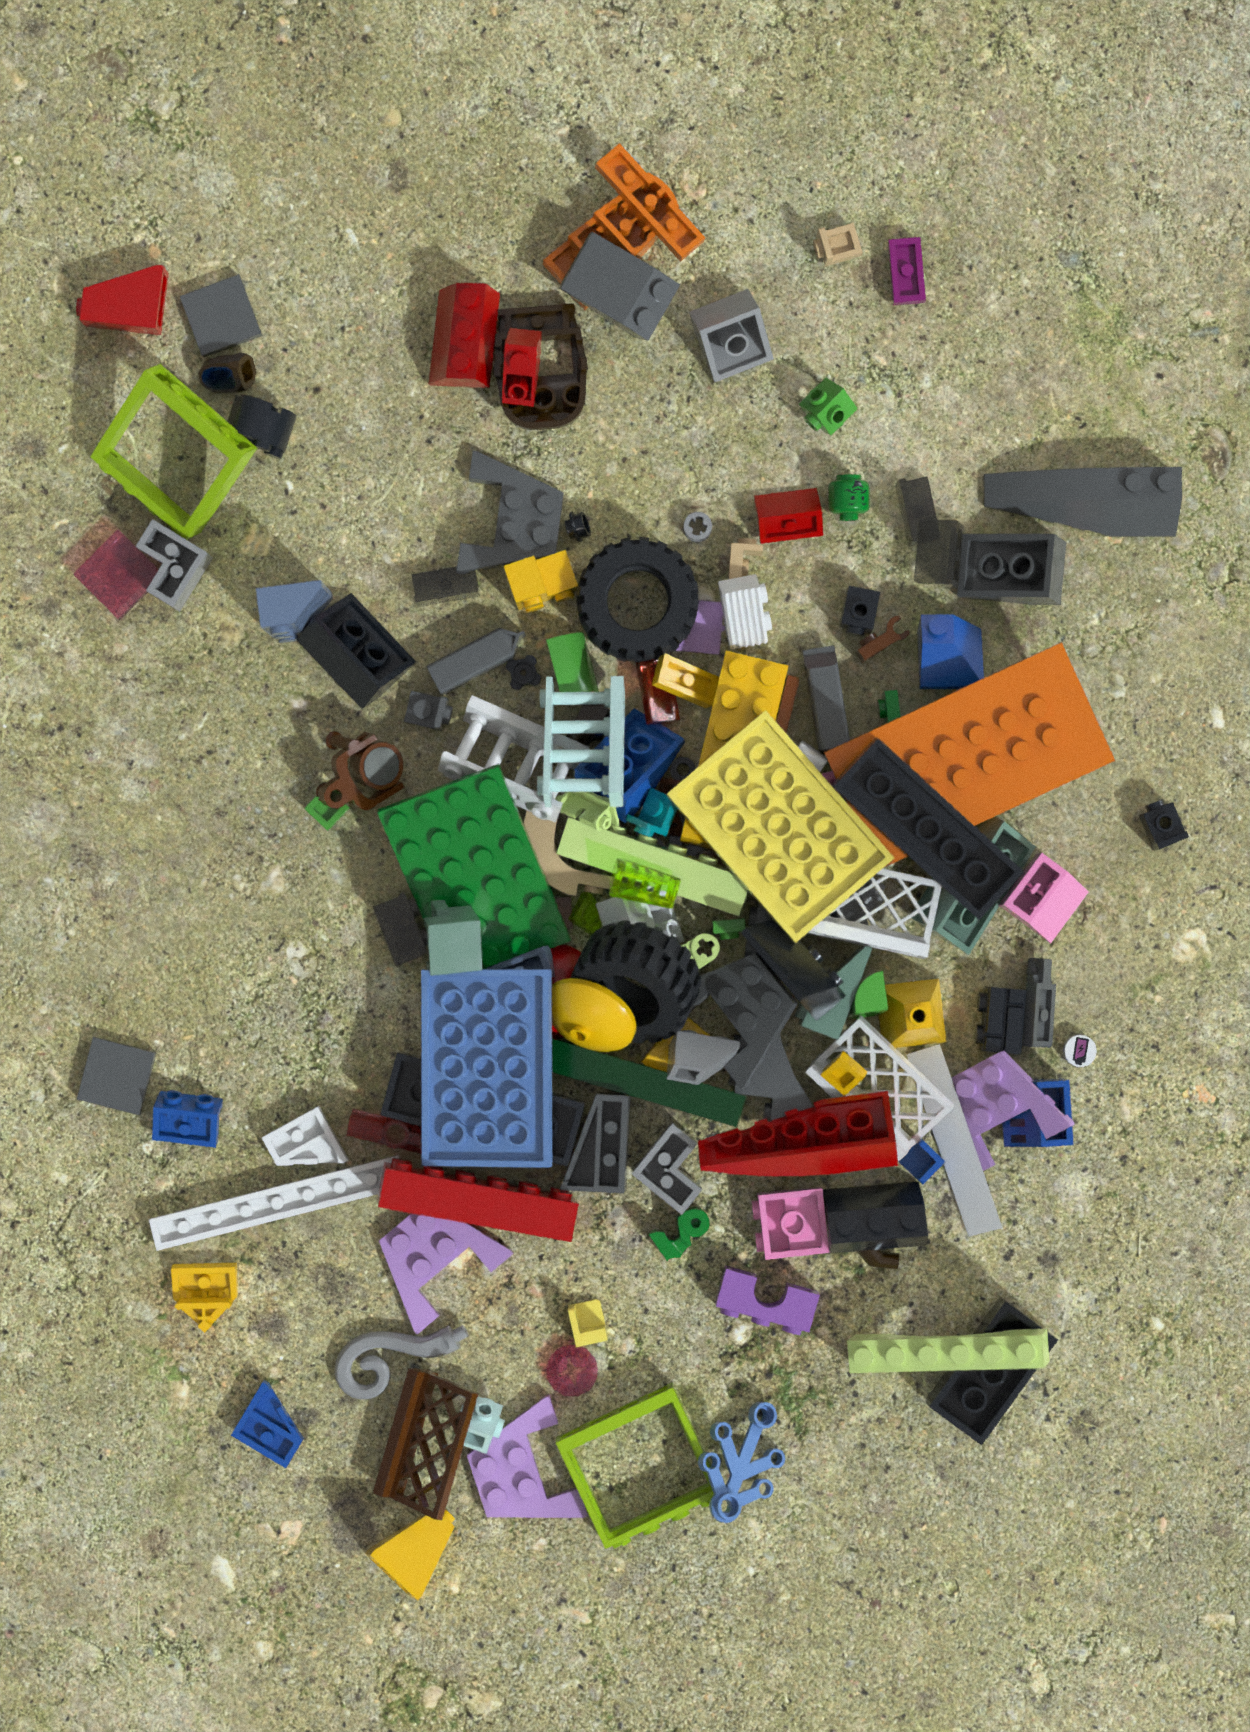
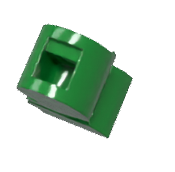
M691 1207L687 1208L682 1215L680 1213L677 1215L678 1235L674 1239L668 1238L664 1230L654 1229L648 1232V1235L667 1261L682 1256L683 1252L691 1246L690 1237H700L708 1231L710 1220L702 1209Z

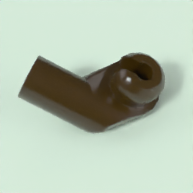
M880 1249L858 1251L864 1261L871 1267L898 1269L899 1253L881 1252Z

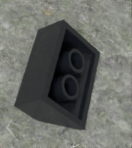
M352 593L315 616L297 639L361 709H364L382 696L416 663L412 656Z
M773 919L747 927L741 931L743 936L816 1021L846 996L839 987L844 982L832 968L828 971L824 970L819 964L824 959L812 945L806 949L800 940L794 943Z
M919 1182L823 1189L829 1254L926 1246L928 1227L925 1204Z

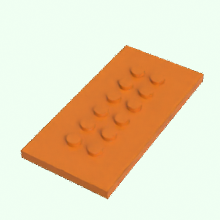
M1062 642L824 752L830 768L837 779L866 746L877 737L974 826L1115 761ZM845 798L852 810L893 855L894 859L885 867L908 857L899 846Z

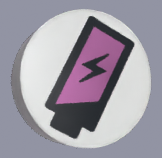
M1073 1035L1064 1043V1058L1073 1066H1088L1096 1057V1045L1087 1036Z

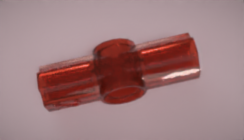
M353 1108L347 1127V1136L383 1144L392 1149L399 1148L422 1154L421 1126ZM390 1126H402L405 1131L403 1141L395 1142L389 1137Z

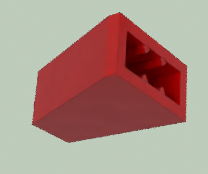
M154 265L83 288L82 297L77 299L76 315L85 327L161 336L169 273L163 265Z

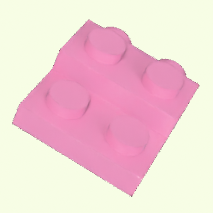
M822 1187L757 1193L758 1200L752 1201L753 1219L760 1220L761 1232L755 1233L757 1252H764L765 1260L830 1253Z

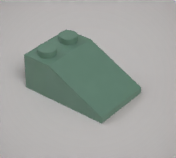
M860 946L834 970L844 982L839 987L846 996L817 1021L799 1002L795 1017L800 1018L798 1025L834 1039H839L872 951L871 947Z

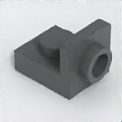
M411 691L404 722L442 731L443 725H449L453 707L448 706L449 699L446 697H436Z

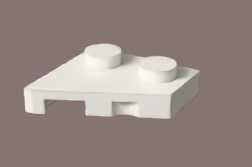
M320 1106L262 1137L277 1166L345 1163L349 1160Z

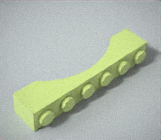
M1018 1329L952 1336L855 1334L847 1340L849 1373L1045 1368L1050 1361L1047 1329Z

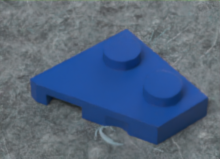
M266 1380L260 1385L231 1434L232 1437L284 1468H287L304 1439Z

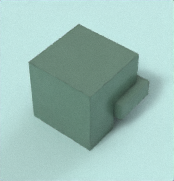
M444 900L431 901L432 917L424 918V925L428 936L429 961H426V968L430 976L481 971L480 919L471 906L448 908Z

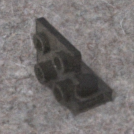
M407 892L400 893L397 898L373 906L395 966L428 954L427 929L422 927L419 916H421V912L415 897H411L410 893Z

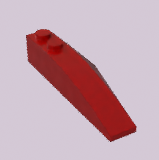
M888 1091L822 1099L813 1102L814 1107L799 1112L795 1108L786 1111L784 1117L769 1122L765 1118L754 1122V1126L742 1131L735 1128L699 1140L700 1170L753 1176H811L898 1166L896 1138Z

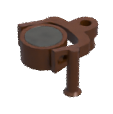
M332 731L327 735V747L332 750H342L331 758V766L335 777L328 782L319 784L316 788V797H320L318 800L325 806L340 808L350 801L355 807L367 811L405 788L403 783L398 781L403 772L404 761L400 751L395 746L379 741L375 734L363 732L356 739L344 737L337 731ZM349 756H351L350 771L353 778L359 784L378 790L371 797L366 798L354 784L348 770L347 760Z

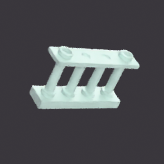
M611 676L610 688H605L604 692H555L553 677H546V689H540V708H545L543 776H537V794L543 795L545 807H552V792H603V795H609L610 807H623L624 676ZM554 705H604L605 708H610V717H604V720L554 721ZM604 733V736H610L609 746H603V749L553 750L554 734ZM603 762L604 766H609V775H603V779H552L553 763Z

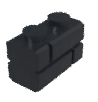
M985 986L984 993L979 992L977 1011L982 1012V1024H976L974 1037L975 1044H980L979 1050L1021 1054L1027 990Z

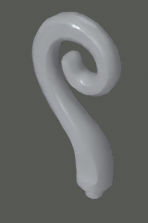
M448 1325L423 1337L389 1331L369 1332L359 1335L349 1341L337 1356L334 1370L336 1382L342 1391L352 1398L360 1400L375 1398L384 1392L389 1385V1367L382 1358L376 1355L362 1358L360 1368L363 1370H374L377 1377L372 1384H359L352 1376L351 1367L353 1361L360 1354L374 1348H385L418 1357L435 1358L460 1349L459 1341L467 1338L469 1334L464 1325L454 1330Z

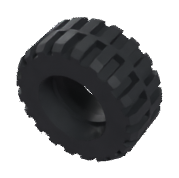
M630 537L623 538L617 544L613 545L611 542L604 546L602 552L599 554L595 553L589 560L590 563L586 569H583L579 586H577V610L580 623L587 637L600 648V651L606 655H612L617 660L623 662L627 660L635 661V663H645V661L652 659L656 661L662 654L672 653L690 634L698 612L699 590L690 565L683 561L682 555L679 552L669 549L666 543L658 541V543L652 542L647 537H640V540H631ZM631 571L650 573L657 577L666 589L668 596L666 612L657 624L648 629H627L618 624L609 612L607 597L610 587L617 578Z
M620 921L616 925L611 923L596 930L587 941L571 974V978L584 979L604 986L618 995L628 1005L636 1020V1033L632 1039L634 1043H644L646 1040H649L650 1043L659 1042L662 1039L665 1040L674 1036L676 1032L680 1031L691 1012L701 985L698 965L695 958L691 959V952L687 947H682L679 944V939L672 934L668 936L663 933V929L656 926L651 928L646 926V923L639 921L635 924H630V921ZM625 977L634 979L645 985L647 988L638 986L627 980Z

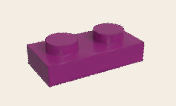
M921 237L889 239L888 254L893 306L925 303L926 294Z

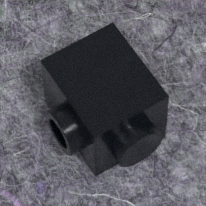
M848 586L839 627L846 628V634L864 637L865 632H872L880 592Z

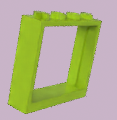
M158 364L144 370L90 458L99 464V468L103 472L111 475L122 484L123 489L127 493L134 495L145 504L150 513L161 518L170 526L174 533L188 540L203 531L257 450V447L242 434H239L231 424L163 365ZM150 391L229 458L191 516L114 450Z
M672 1382L556 1437V1445L605 1549L611 1546L614 1549L621 1545L625 1546L632 1541L630 1537L641 1532L643 1535L651 1534L661 1527L660 1523L670 1518L673 1522L678 1521L689 1515V1509L701 1505L702 1508L710 1506V1500L714 1493L707 1472L703 1471L708 1483L610 1529L573 1451L576 1447L671 1403L698 1461L699 1456L705 1451ZM707 1458V1459H706V1466H707L708 1468H710V1467H711V1463H710L709 1459Z

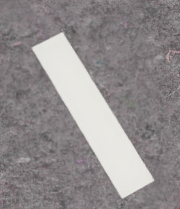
M940 1044L906 1054L909 1062L955 1105L932 1128L940 1155L945 1161L944 1166L968 1237L1001 1229L1002 1225ZM922 1098L926 1113H938L943 1108L933 1098Z

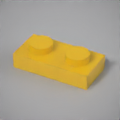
M665 653L658 658L652 686L707 709L713 705L719 677Z

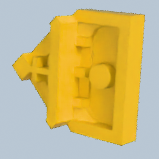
M237 1262L173 1264L171 1267L173 1299L176 1301L174 1307L177 1310L181 1309L198 1324L197 1327L205 1333L223 1312L232 1306L233 1301L238 1296Z

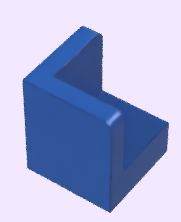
M920 1139L909 1149L908 1153L899 1163L923 1185L945 1161L923 1139Z

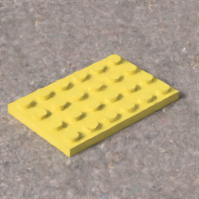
M766 710L666 795L794 943L798 942L894 859L887 848Z

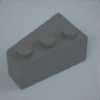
M603 1092L596 1094L560 1190L625 1193L627 1188L630 1095Z

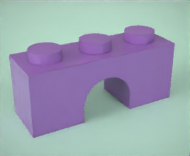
M725 1265L715 1300L716 1307L721 1308L720 1313L735 1318L739 1317V1313L752 1317L751 1322L763 1326H770V1322L783 1325V1331L795 1335H801V1331L810 1332L820 1296L818 1291L787 1282L784 1293L778 1301L764 1303L754 1295L757 1281L755 1273Z

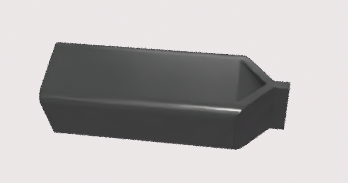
M497 628L426 667L443 696L515 658L520 639L526 636L523 630L520 633H515Z
M834 645L802 650L819 752L827 751L850 740Z

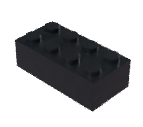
M1000 1296L973 1334L1044 1328ZM1047 1331L1050 1352L1058 1339ZM1038 1368L946 1371L925 1401L932 1410L980 1445H983Z

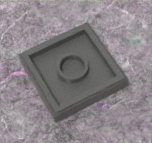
M239 274L180 296L203 358L263 336Z
M93 1037L77 1100L141 1115L157 1052Z

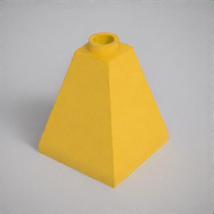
M939 978L885 985L888 1010L879 1016L881 1035L895 1048L947 1042ZM919 1010L920 1017L915 1022L913 1019V1013L914 1011Z
M446 1509L442 1520H435L423 1514L369 1548L365 1554L407 1595L418 1601L423 1595L455 1527L452 1522L455 1518Z

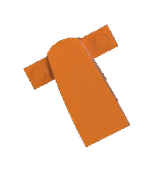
M619 143L596 162L595 169L619 195L595 211L590 220L571 233L565 243L543 260V265L561 284L590 232H594L639 259L659 238L680 262L704 242L705 236L679 209L676 197L668 185L653 174L646 173ZM574 299L584 311L588 309L587 306Z

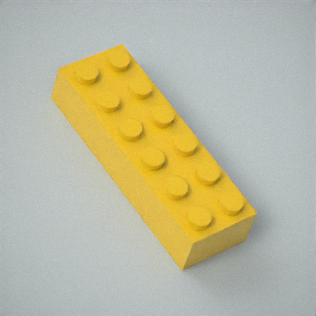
M725 652L698 767L765 710L776 721L789 665L735 652ZM685 818L680 842L712 849Z

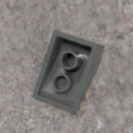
M590 232L560 284L559 289L634 338L649 341L680 284L655 267L594 232Z
M963 534L957 596L959 598L1027 605H1061L1067 542L1056 534Z

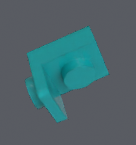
M650 788L639 817L629 814L626 817V821L636 825L634 831L651 838L654 832L667 836L677 811L676 806L666 796L667 794Z

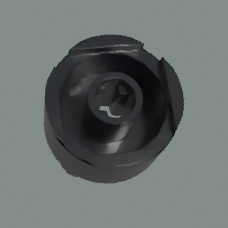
M235 395L227 422L239 434H242L253 443L257 449L263 450L265 455L282 459L297 415L285 408H282L280 414L278 409L273 407V404L247 395Z

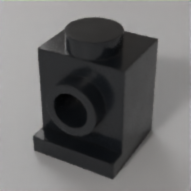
M1163 799L1146 805L1147 812L1139 815L1153 851L1189 838L1173 802L1165 804ZM1162 817H1166L1169 821L1167 829H1163L1159 825V820Z

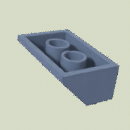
M321 580L256 588L260 627L271 637L278 639L279 643L297 641V636L301 635L310 621L323 612L332 601V592Z

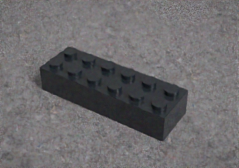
M877 737L866 746L832 783V786L978 920L984 916L1024 872Z
M403 1051L397 1052L381 1109V1116L422 1127L421 1056ZM552 1092V1162L568 1166L585 1101Z

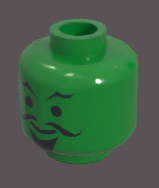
M857 474L836 475V480L828 485V510L833 514L839 515V521H858V514L868 512L870 508V487L868 482L861 480V475Z

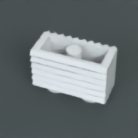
M756 574L718 581L726 636L730 649H740L749 645H760L761 643L766 644L768 642L766 631L772 630L769 611H763L762 603L768 602L765 583L759 584Z

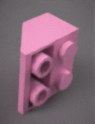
M1038 853L1011 887L999 906L1047 942L1051 943L1088 894V891L1068 871L1043 853Z

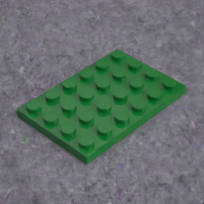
M499 764L378 809L377 814L423 921L424 918L432 917L431 901L444 900L448 908L471 906L480 919L482 969L548 945L551 949L571 941L568 929Z

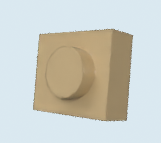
M854 223L830 230H825V227L818 229L817 239L813 240V246L817 258H823L825 267L862 256L863 252Z

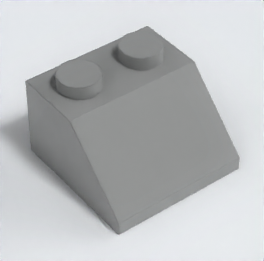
M749 289L689 312L697 341L714 382L774 359L760 308Z

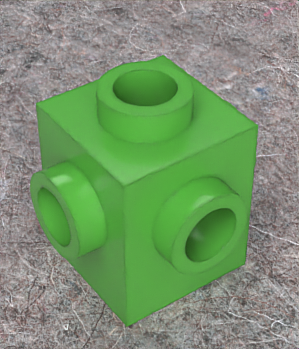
M826 377L799 404L806 414L804 417L805 422L816 432L821 429L830 436L858 409L844 388Z

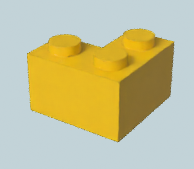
M566 550L537 560L534 556L504 565L518 610L525 609L526 613L543 608V602L555 599L556 603L569 600L574 597L573 592L577 591L578 584Z

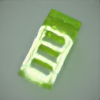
M616 858L609 883V895L673 909L681 879L629 860ZM623 876L628 877L627 883L622 882ZM636 879L641 880L640 887L634 886ZM649 882L654 883L652 892L647 891ZM662 885L668 886L665 897L659 895Z

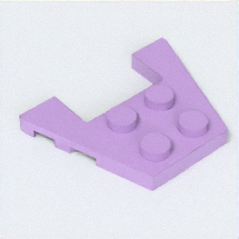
M1001 1051L952 1077L983 1171L996 1164L981 1134L1022 1112L1031 1109L1046 1139L1075 1125L1068 1115H1064L1054 1105L1055 1102L1048 1094L1044 1095L1032 1083L1033 1079L1005 1051Z
M412 1213L379 1240L416 1334H419L440 1316V1313L424 1296L420 1288L468 1247L473 1250L490 1272L494 1271L514 1253L509 1247L502 1245L488 1234L470 1224Z
M550 1394L542 1397L536 1404L503 1427L499 1439L496 1437L492 1438L487 1454L474 1449L467 1453L486 1517H588V1511L576 1487L547 1496L527 1436L529 1433L558 1424Z

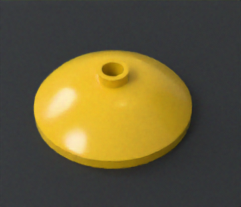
M563 979L552 985V1025L564 1038L577 1046L597 1052L617 1051L630 1044L636 1033V1020L628 1005L618 995L602 985L584 979Z

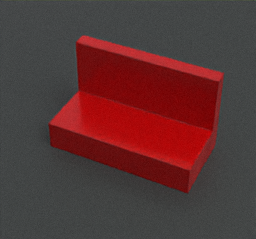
M817 488L754 496L760 544L823 536L822 507Z

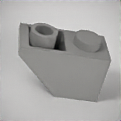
M692 1030L676 1032L669 1045L667 1079L699 1085L724 1068V1065L734 1058L740 1048V1042L729 1040L724 1036L712 1037L702 1035Z

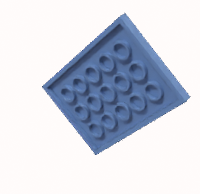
M482 969L481 971L430 976L428 970H421L422 1166L552 1167V969Z

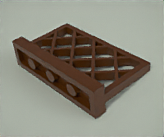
M408 1368L373 1493L380 1497L394 1499L435 1520H442L478 1393L446 1380L430 1369ZM436 1384L439 1387L442 1398L433 1403L431 1397ZM461 1395L466 1397L462 1411L457 1414L452 1399ZM445 1404L449 1419L440 1424L436 1410ZM429 1415L433 1430L424 1435L422 1428L426 1416ZM452 1426L455 1437L453 1443L448 1445L443 1431ZM436 1436L440 1451L431 1455L427 1441ZM419 1446L424 1461L415 1466L414 1456ZM443 1457L446 1468L444 1474L439 1477L434 1462ZM427 1467L431 1483L422 1487L418 1472ZM408 1478H411L415 1490L410 1496L404 1495ZM433 1488L437 1497L434 1509L429 1507L425 1493Z

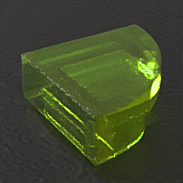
M582 892L568 920L589 935H592L596 930L600 929L601 920H598L597 902L589 892Z

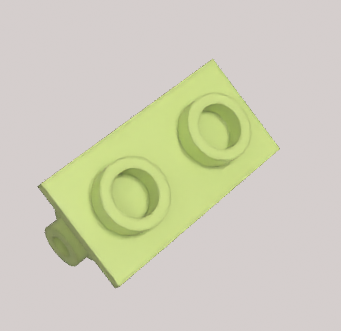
M565 792L563 795H558L555 800L563 803L560 813L574 819L579 816L580 822L598 831L607 830L611 824L617 827L620 825L616 807H610L608 797H601L593 792Z

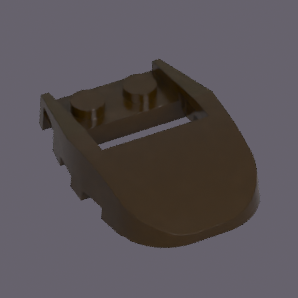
M574 303L498 309L500 323L499 334H496L494 377L497 381L502 409L509 421L519 428L526 430L562 428L573 423L583 410L588 365L581 330L577 326L575 318L576 309ZM510 328L542 331L541 341L571 339L573 373L538 376L534 407L502 403L504 348Z

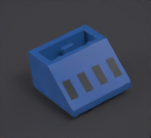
M1058 1078L1032 1081L1044 1095H1049L1055 1102L1054 1105L1064 1115H1068L1072 1119L1069 1080ZM1031 1109L1002 1123L1004 1147L1074 1145L1073 1126L1046 1139Z

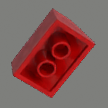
M454 283L439 290L429 375L430 386L490 388L500 293L488 284Z

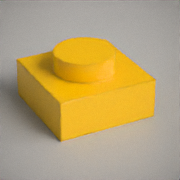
M842 1051L823 1069L820 1076L845 1096L865 1078L868 1071L845 1051Z

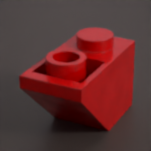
M509 329L504 348L502 403L534 407L540 365L542 331Z

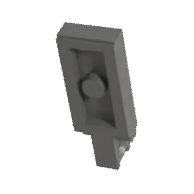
M1029 958L1022 1044L1025 1047L1051 1048L1053 1044L1056 984H1052L1051 981L1052 959Z

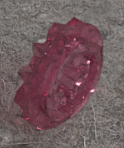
M566 1345L560 1347L551 1355L547 1363V1379L553 1390L564 1396L579 1397L589 1391L597 1379V1362L591 1352L582 1346ZM568 1358H570L574 1367H586V1369H582L581 1372L577 1373L576 1384H574L569 1375H559L567 1370Z

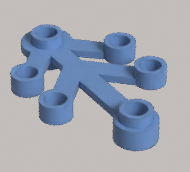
M756 1402L750 1407L748 1418L751 1423L738 1455L731 1437L732 1428L728 1423L715 1422L710 1428V1435L713 1440L719 1442L730 1474L726 1486L719 1470L720 1458L716 1453H702L698 1458V1466L702 1471L707 1472L714 1493L710 1500V1512L713 1518L719 1522L730 1523L739 1516L742 1506L759 1498L767 1499L773 1494L774 1487L772 1482L761 1478L756 1479L752 1483L751 1488L739 1492L743 1480L770 1468H780L785 1463V1454L782 1450L775 1448L767 1449L763 1457L750 1462L763 1428H770L776 1422L777 1411L771 1403ZM759 1409L763 1413V1417L760 1421L757 1419V1412ZM720 1426L724 1428L723 1437H719L718 1435V1429ZM774 1452L777 1455L775 1464L771 1462V1456ZM709 1456L713 1461L710 1468L706 1466V1459ZM762 1483H764L766 1487V1490L763 1494H761L759 1491V1487ZM723 1500L727 1502V1509L724 1512L721 1510Z

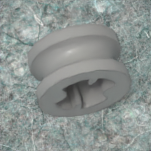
M703 512L691 513L684 521V534L692 542L705 541L711 534V519ZM696 519L703 520L702 526L707 528L705 533L700 531V535L692 534L693 528L688 526L691 521L695 523Z

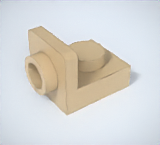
M739 538L737 543H731L728 579L748 576L749 559H743V555L762 556L763 545H757V540L749 538Z

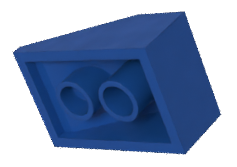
M635 708L625 717L623 807H616L618 819L624 823L628 822L626 821L628 814L633 816L644 805L650 788H656L685 743L684 738ZM606 736L594 749H603V746H609L610 736ZM582 762L575 768V779H603V775H609V766H604L603 762ZM593 792L601 797L609 798V795H603V792Z

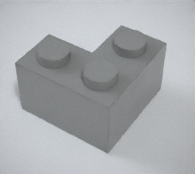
M152 519L135 546L162 564L146 591L180 612L213 557Z
M671 1121L632 1169L631 1174L682 1215L702 1191V1186L679 1168L696 1147L697 1141Z

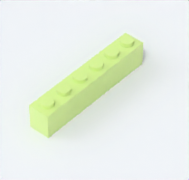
M579 816L576 819L568 817L556 854L737 916L743 914L750 892L729 868L717 865V858L705 854H700L699 858L688 855L687 848L669 843L668 848L656 844L657 838L653 836L651 838L640 833L638 837L626 834L627 828L620 825L617 827L611 824L607 830L598 831L580 822Z

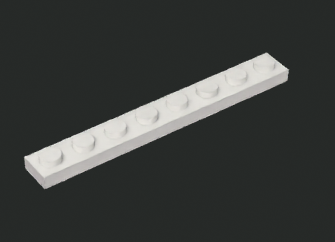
M396 1155L151 1218L149 1223L156 1251L377 1195L384 1162L391 1163L392 1158H400V1156Z

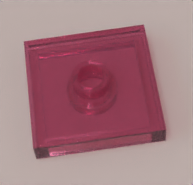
M117 529L73 575L118 620H121L148 593L146 589L159 569Z

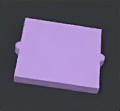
M699 600L698 612L691 632L675 651L719 655L721 632L725 630V627L722 625L723 611L721 602Z

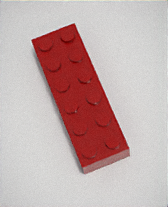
M392 1158L391 1163L384 1162L377 1197L379 1208L572 1242L579 1203L569 1191L560 1190L559 1187H551L550 1192L540 1190L541 1188L538 1187V1184L526 1181H519L518 1186L508 1184L509 1182H506V1178L488 1175L487 1180L477 1179V1176H474V1172L456 1169L455 1174L444 1173L441 1166H424L422 1169L412 1167L411 1161L400 1158Z

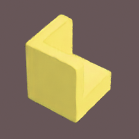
M599 1299L568 1305L576 1347L608 1341L607 1329Z

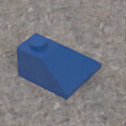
M921 614L917 630L919 689H961L984 678L981 628L953 614Z

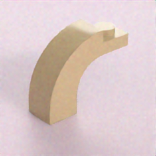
M526 810L524 826L549 885L563 893L576 897L579 884L585 885L584 892L603 895L604 889H611L613 877L573 869L565 864L560 856L556 854L555 837L559 816L555 823L550 820L539 819L532 812Z

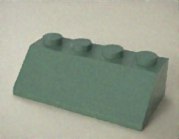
M997 817L975 825L979 831L1021 869H1023L1036 848L1035 845L1005 821ZM928 886L921 899L917 902L920 907L931 901L933 887ZM941 887L932 933L969 955L1010 888L978 920L946 889ZM929 907L922 910L926 917L928 916ZM919 914L911 917L925 928V923Z

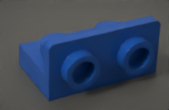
M175 1090L159 1092L153 1106L152 1140L216 1148L219 1134V1114L223 1106V1099L214 1098L208 1094H182Z

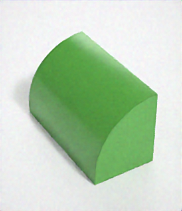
M571 633L546 639L559 691L599 692L584 633Z
M883 971L868 976L859 984L847 1015L848 1019H857L860 1016L863 1018L880 1016L888 1010Z

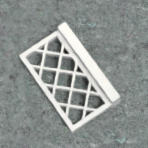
M882 869L876 874L883 876L876 881L872 877L870 879L871 885L858 893L852 894V897L845 900L833 911H836L840 919L827 916L808 932L925 959L928 957L929 942L942 886L936 880ZM888 877L897 879L904 890L890 900L887 899L878 885ZM904 881L911 882V883H915V884L912 885L911 887L907 888V886L905 885ZM919 885L933 887L931 901L920 907L910 891ZM875 887L884 904L868 912L859 896ZM906 894L916 911L901 920L890 903ZM854 899L865 914V916L855 922L846 920L839 909ZM887 906L897 923L887 929L879 928L871 915ZM929 907L928 916L926 917L922 910ZM919 914L925 923L923 937L910 935L903 922ZM865 919H868L871 925L862 924L860 922H862ZM897 926H900L903 933L893 931L892 929H894Z
M862 1016L852 1023L840 1035L838 1040L836 1039L822 1054L820 1053L806 1070V1073L832 1098L844 1097L820 1076L823 1069L831 1062L828 1057L833 1052L842 1051L848 1052L851 1058H853V1052L870 1053L871 1068L864 1069L868 1071L867 1074H871L872 1089H860L856 1085L845 1096L888 1091L889 1097H894L895 1112L891 1113L892 1118H895L893 1126L898 1162L908 1153L909 1149L955 1106ZM859 1027L869 1036L870 1046H853L852 1034ZM847 1040V1046L841 1045L843 1042ZM876 1053H887L893 1059V1069L876 1068ZM877 1075H894V1090H877ZM899 1076H911L916 1081L917 1091H900ZM900 1097L917 1098L918 1113L900 1112ZM922 1098H933L943 1108L938 1113H923ZM901 1119H918V1131L912 1137L901 1128ZM923 1120H929V1121L923 1126Z

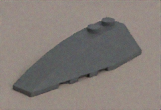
M1182 467L1076 468L984 474V507L1021 516L1026 515L1050 523L1055 522L1072 526L1075 529L1097 532L1108 537H1175L1177 534L1182 503Z

